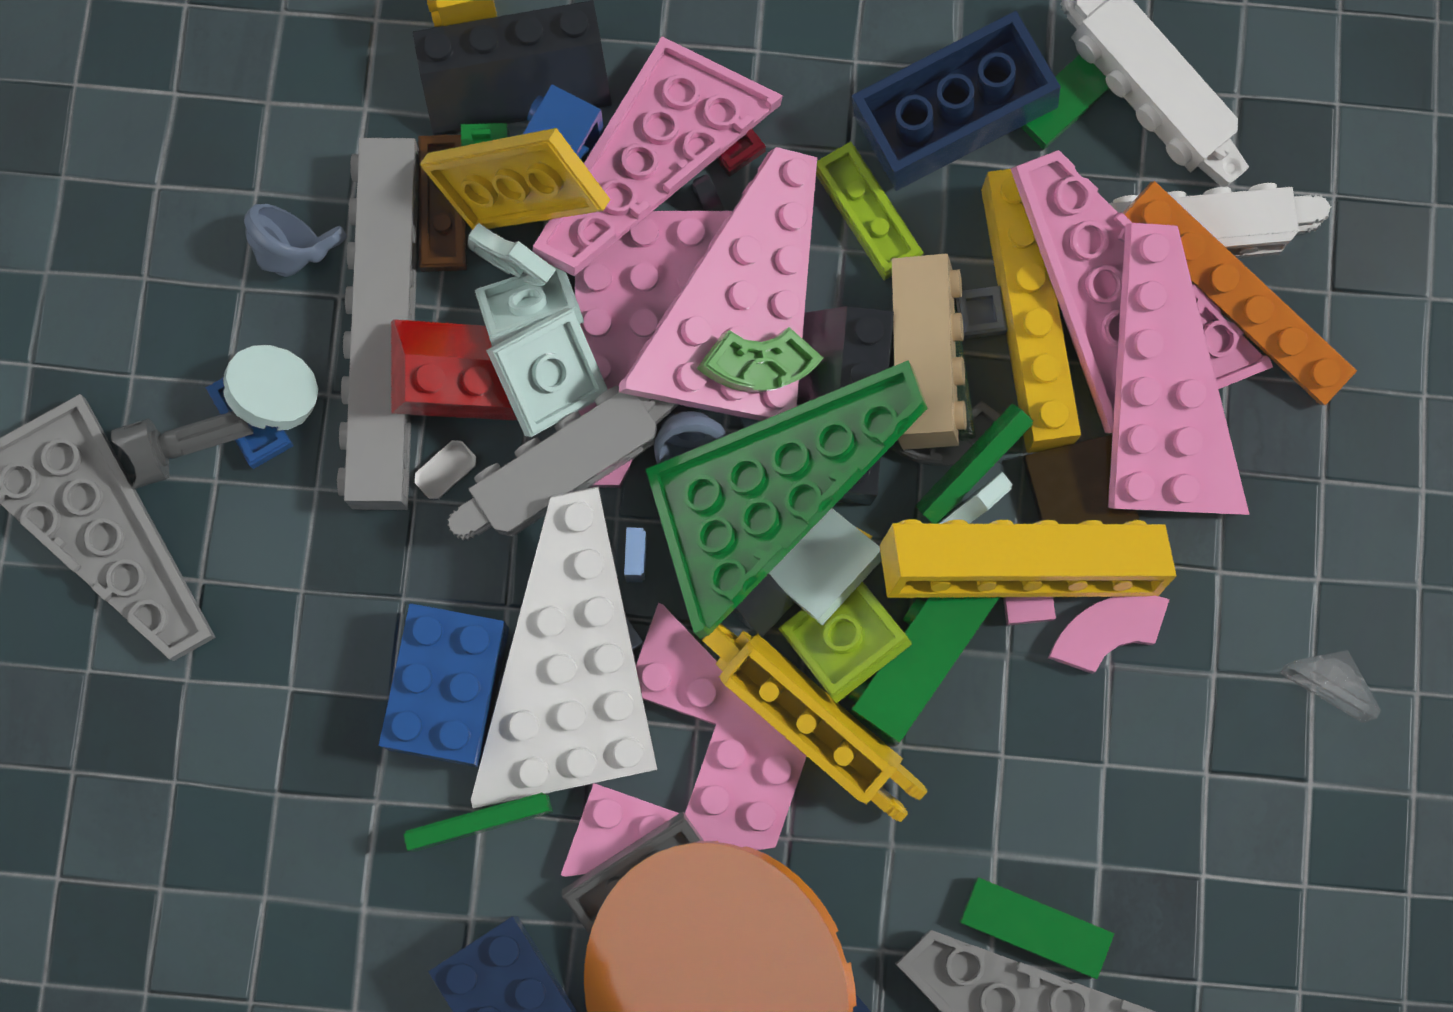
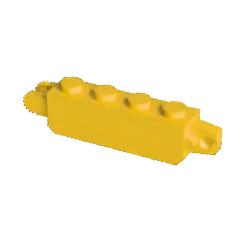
M720 624L709 636L703 638L702 641L720 657L715 664L722 671L719 678L723 684L858 801L867 804L871 800L892 819L902 822L908 815V811H906V808L898 799L882 787L884 783L891 778L908 795L918 800H921L928 792L925 786L900 764L903 760L901 756L839 703H835L829 694L758 634L752 637L743 630L739 636H736L723 624Z

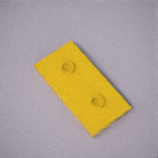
M557 128L427 153L420 163L423 170L472 230L478 223L487 229L601 212L604 211L611 200Z

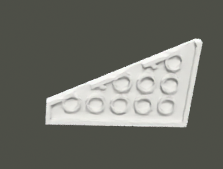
M598 487L550 497L471 797L473 809L517 800L542 792L545 794L657 770Z

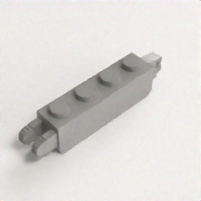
M618 386L608 389L594 400L597 406L582 416L578 411L566 416L554 426L557 432L541 442L538 437L533 438L514 452L517 456L516 459L502 468L498 463H495L477 474L474 478L477 484L469 488L474 498L458 507V511L450 514V518L447 519L449 521V524H447L450 527L449 531H453V535H457V538H462L463 541L465 539L469 541L470 538L474 539L475 535L479 536L491 527L499 534L513 537L546 515L551 496L587 489L652 447L658 433L656 425L679 404L619 393Z

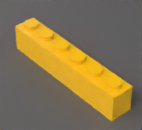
M1011 169L987 172L981 191L997 284L1001 287L1008 329L1006 337L1018 407L1033 420V425L1023 434L1026 453L1046 451L1075 444L1081 436L1057 297Z
M908 519L893 523L879 545L887 598L1159 596L1176 577L1166 525L1147 524L1141 520L1129 521L1124 524H1103L1098 520H1088L1079 524H1058L1054 520H1043L1034 524H1013L1010 520H996L989 524H968L965 520L957 519L944 522L943 524H922L919 520Z

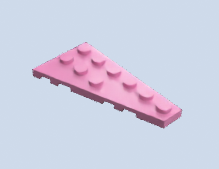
M661 37L584 162V165L611 200L604 211L550 219L533 245L532 252L548 264L575 276L742 138L750 129L754 128L781 105L783 95L673 41Z
M1128 223L1125 226L1108 508L1249 515L1178 226Z

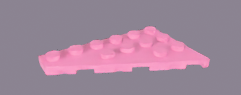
M778 147L768 152L758 168V173L744 189L742 198L731 215L724 220L708 245L707 252L692 270L693 274L680 294L674 298L656 326V331L651 339L647 340L639 352L640 356L627 376L621 380L619 393L759 421L797 407L799 380L772 391L747 392L719 384L700 372L697 367L719 337L728 330L743 339L763 342L773 339L781 331L790 327L802 338L817 157Z
M1057 150L1010 169L1105 433H1113L1125 226L1132 222L1122 212L1118 213L1097 192L1099 189L1089 179L1083 178L1076 171L1075 165ZM1192 284L1218 389L1272 368L1270 358L1263 356L1242 335L1244 332L1233 322L1227 321L1221 314V310L1195 284Z
M652 211L575 275V297L584 323H580V326L608 389L614 386L619 387L621 380L627 376L640 356L639 352L644 344L653 336L657 324L674 298L682 291L693 274L692 270L695 265L703 258L708 250V245L732 211ZM594 402L578 412L582 416L597 405ZM634 458L590 487L620 488Z

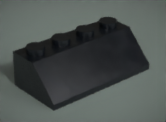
M593 0L413 31L419 73L434 136L461 132V124H510L527 121V116L534 100L539 95L545 97L551 85L597 108L612 106Z
M845 306L804 312L802 339L816 350L823 359L817 367L799 380L797 406L888 369L894 311ZM881 458L838 502L872 505L878 495Z

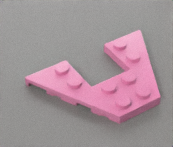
M658 603L636 664L642 698L645 701L716 725L685 814L704 841H718L740 847L747 846L756 850L776 848L807 756L723 684L719 678L722 671L715 664L717 661L663 604ZM593 783L561 875L571 877L590 872L679 813Z

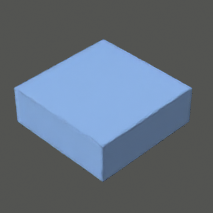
M627 527L624 567L626 582H643L645 580L647 535L643 528Z

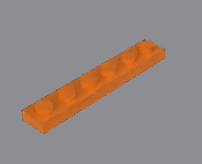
M1155 181L1150 182L1123 212L1132 223L1178 226L1192 284H1195L1221 310L1223 315L1237 325L1253 343L1320 405H1326L1357 372L1350 363Z

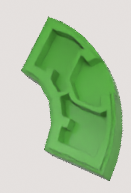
M790 327L781 331L773 339L763 342L743 339L728 330L719 337L697 369L710 379L726 387L747 392H765L785 387L800 380L817 367L823 357Z

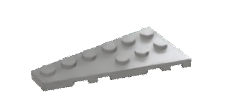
M79 394L0 438V504L66 566L91 586L101 598L125 617L135 629L168 659L175 661L216 637L135 489H131L132 483L84 396Z

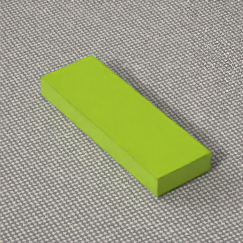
M851 141L817 161V178L883 280L892 276V258L924 255V252Z

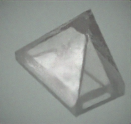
M1348 650L1295 660L1284 665L1279 673L1362 723L1377 719L1381 712Z

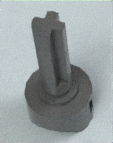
M234 411L175 428L162 434L148 418L113 429L111 431V440L128 455L134 465L136 474L131 487L134 490L168 479L170 472L169 459L242 438L254 432L249 423L238 417Z

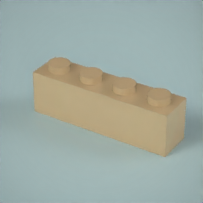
M948 254L892 258L894 366L909 360L928 407L898 440L903 450L959 446L958 430H965L967 426L965 402L957 401V385H965L963 357H956V341H963L964 338L962 314L955 313L954 298L962 297L960 269H952Z

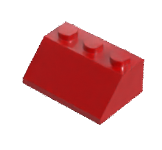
M393 319L391 321V414L517 420L486 351L492 347L486 326Z

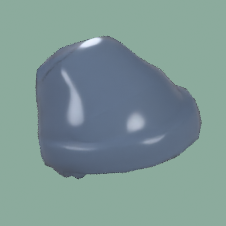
M255 204L247 211L244 218L246 239L253 250L258 266L264 271L275 272L284 277L295 275L309 262H320L328 250L340 245L347 238L341 226H337L317 237L312 229L295 215L269 204Z
M701 412L670 413L662 422L654 440L657 464L727 436L721 424Z

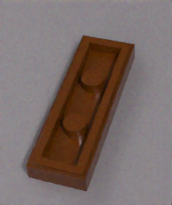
M461 135L418 136L419 268L421 272L467 271V222L420 165L427 153L461 147Z

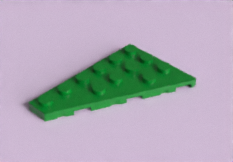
M909 360L646 469L693 632L700 639L709 636L928 409Z

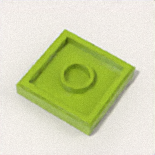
M863 581L823 625L802 609L778 628L835 703H838L912 645L906 634Z

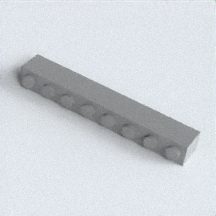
M359 138V154H352L351 178L352 181L357 182V198H350L349 200L350 225H356L355 242H348L347 265L349 270H354L353 286H347L345 290V309L347 314H352L351 331H345L343 336V354L345 359H350L349 376H343L341 382V398L343 404H348L347 422H341L339 428L340 449L346 450V467L339 468L337 490L338 495L344 496V501L351 509L408 510L411 415L391 414V321L393 319L415 321L419 219V148L415 138Z

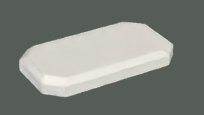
M452 440L415 473V484L429 499H440L476 466V456L462 441Z

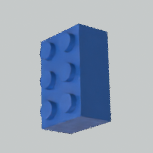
M409 603L379 746L388 751L479 768L486 744L498 687L497 682L500 677L510 629L507 624L502 620Z

